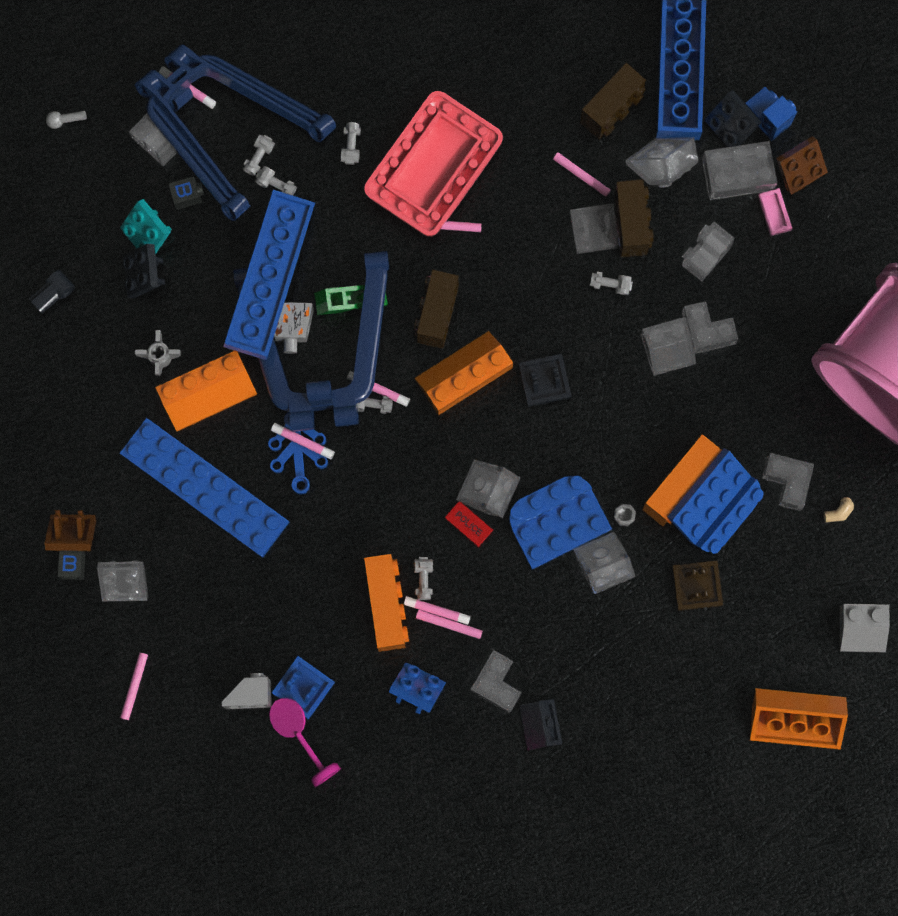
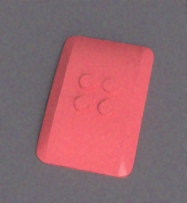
M432 92L366 182L365 193L371 200L423 235H436L502 143L503 135L497 127L444 92Z

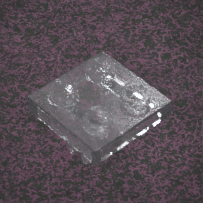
M614 204L570 210L577 254L620 248Z
M133 560V562H98L97 571L102 601H147L148 592L143 562H138V560Z

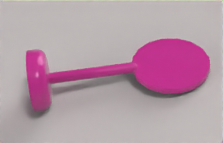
M281 698L275 701L270 709V721L273 728L284 737H297L320 770L312 778L313 785L316 787L335 775L341 769L337 763H332L324 768L302 736L301 732L306 722L302 707L291 698Z

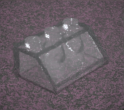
M694 137L655 138L626 160V164L649 185H658L659 187L672 185L673 181L681 178L682 174L690 171L691 167L698 163Z

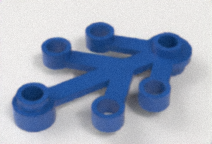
M288 411L284 417V427L291 430ZM315 430L302 431L312 438L314 442L317 437H323L324 440L320 445L324 446L326 444L324 434L318 433ZM296 431V432H295V433L301 435V431ZM277 434L268 442L269 448L272 451H279L282 448V441L285 437ZM273 441L279 442V446L277 448H273L271 446V443ZM291 441L279 457L272 460L270 468L274 473L282 472L284 464L294 453L296 477L292 480V488L297 494H305L310 488V483L304 473L303 453L311 458L319 469L327 467L328 459ZM324 458L326 460L325 464L318 465V459ZM276 462L281 463V468L278 470L273 468ZM304 482L305 488L298 489L297 484Z

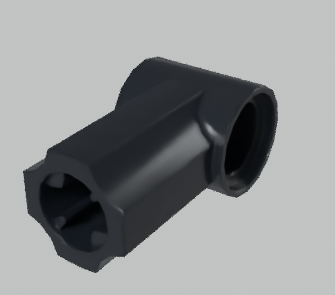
M57 270L48 277L46 284L33 294L29 300L43 314L56 301L70 295L75 286L61 270Z

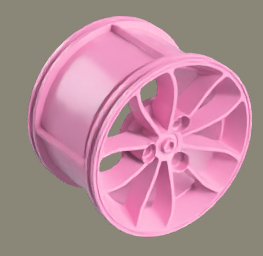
M890 263L886 265L876 278L878 290L833 344L825 343L821 345L818 352L812 357V364L821 379L840 400L898 445V263Z

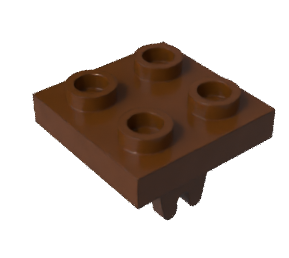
M813 136L776 158L786 190L791 195L828 173L818 141Z
M55 510V514L50 515L44 543L45 550L91 551L96 525L95 515H83V510H78V515H61L60 510Z

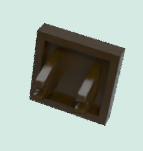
M718 561L672 566L678 611L723 606Z

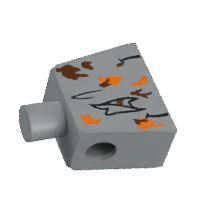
M284 303L274 334L277 342H284V353L296 354L297 342H307L314 309L312 303Z

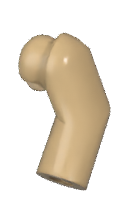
M844 497L840 500L841 503L837 510L824 511L825 523L846 520L854 509L852 500L849 497Z

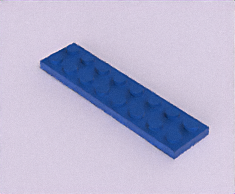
M273 190L224 343L225 348L267 360L315 205L314 202Z
M148 418L145 419L120 452L122 456L262 558L289 524L287 519Z

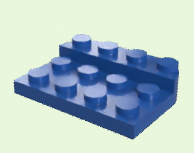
M724 448L667 517L690 543L706 552L715 554L720 551L721 547L726 544L753 511L757 503L763 498L764 493L760 488L758 480L751 477L733 454Z
M580 476L564 477L521 498L514 504L510 512L511 530L532 570L612 530L592 491L591 485Z

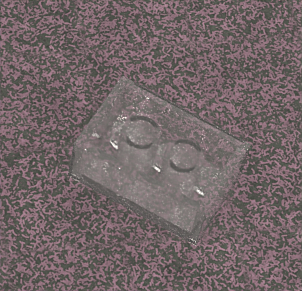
M770 141L704 151L702 161L709 200L775 189L777 179Z

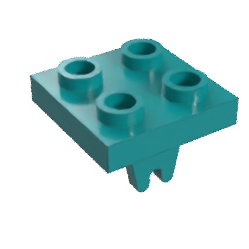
M142 199L136 203L120 229L136 248L145 244H155L156 254L172 229L169 226L166 227L157 216L158 212L152 210L146 201Z

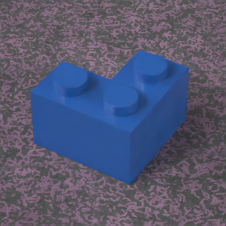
M766 87L745 103L762 122L758 127L771 141L792 125L797 113L796 107L791 100H786L783 96L778 99V96Z

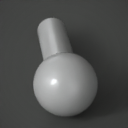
M53 111L47 115L46 123L50 128L57 129L63 123L85 120L87 115L85 111L62 115L59 112Z

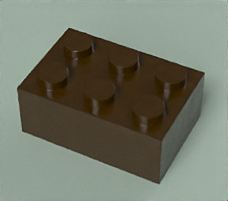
M626 63L582 109L580 123L599 140L603 135L607 137L614 130L615 126L613 125L618 120L622 121L628 115V109L633 104L636 106L643 99L644 96L642 94L645 91L646 79Z
M643 180L617 182L614 199L621 257L647 255L648 249L652 248L653 230L648 228L649 221H651L650 207L646 208L647 200L649 199L648 186H644Z
M432 270L431 276L427 275L424 286L426 297L421 298L419 306L421 318H416L414 326V336H417L418 343L444 349L459 287L458 275Z

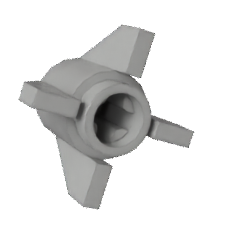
M156 330V342L151 344L148 350H135V355L149 359L155 367V375H161L162 369L167 367L172 359L181 356V351L169 350L162 341L161 331Z

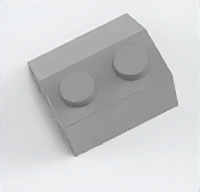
M841 605L840 652H886L889 633V605Z
M264 673L250 674V678H244L222 701V707L226 709L271 708V680Z

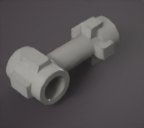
M349 122L344 127V134L348 135L347 148L341 151V162H345V164L354 165V163H359V150H355L356 135H360L361 132L358 123Z
M262 135L258 136L254 144L257 150L251 160L246 159L243 170L246 173L254 176L256 172H259L261 167L258 164L264 153L270 154L275 145L271 138L266 135L264 137Z
M266 166L259 170L255 181L258 185L267 188L268 184L283 193L294 195L297 187L293 182L288 181L284 183L273 177L275 172Z
M602 272L592 273L590 286H594L595 289H600V286L616 288L615 293L629 295L633 282H631L632 277L619 275L617 280L602 277Z
M383 396L382 400L367 398L357 404L358 412H363L365 407L381 409L380 412L382 414H386V412L391 413L393 400L386 396Z
M428 557L414 559V573H419V589H415L417 600H430L431 595H433L432 589L428 588V573L433 572V560L428 559Z

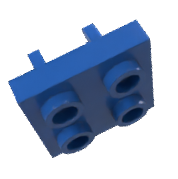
M297 656L272 691V694L279 699L291 698L302 707L305 717L310 719L335 682Z
M406 662L393 682L389 693L397 696L396 703L398 704L403 699L417 706L416 713L418 714L421 713L422 709L430 713L446 682Z

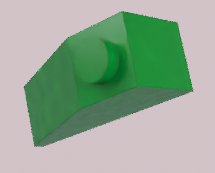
M365 285L329 288L314 293L317 315L361 310ZM385 292L384 306L388 305V304H387L386 292Z

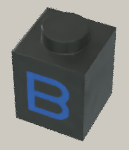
M194 177L169 183L173 202L177 210L202 203L200 197L204 195L201 182L196 183Z
M59 551L58 577L61 579L84 580L85 553L83 551Z

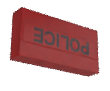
M460 501L445 517L449 523L478 548L493 532L492 528Z

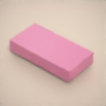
M780 188L758 194L770 236L791 231V222Z

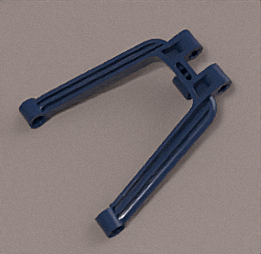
M179 45L165 57L166 66L174 72L167 79L152 69L135 83L138 93L142 97L149 99L146 109L152 122L217 202L222 205L221 209L224 215L232 221L239 218L251 205H249L248 200L232 187L174 112L178 111L193 98V93L190 90L191 83L203 76L211 77L304 128L310 137L317 142L324 140L336 128L335 121L328 114L320 115L311 108L221 58L213 55L198 56L185 45Z
M387 251L364 254L366 282L354 376L349 386L332 390L330 380L307 382V393L292 392L289 388L274 338L267 360L258 358L273 404L281 410L289 411L292 432L314 430V411L334 409L336 427L359 424L357 404L369 397L375 381L387 271H389ZM249 267L234 269V282L236 288H238L239 296Z

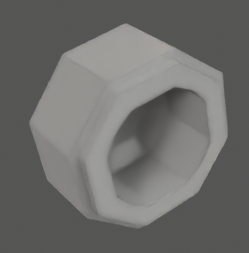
M621 504L615 509L614 520L618 525L629 526L635 521L636 511L631 505Z

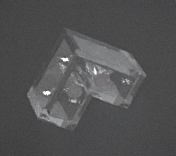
M148 114L129 131L132 139L162 166L177 153L152 122Z
M715 222L710 227L707 224L703 227L696 240L698 244L694 249L689 247L682 256L684 258L682 266L701 281L708 276L730 250L735 239Z
M706 301L684 306L682 315L692 354L736 344L738 335L733 318L711 322Z
M773 453L769 454L762 479L784 484L779 506L798 511L804 508L814 464Z
M493 650L472 686L471 692L510 714L522 692L503 682L513 661Z

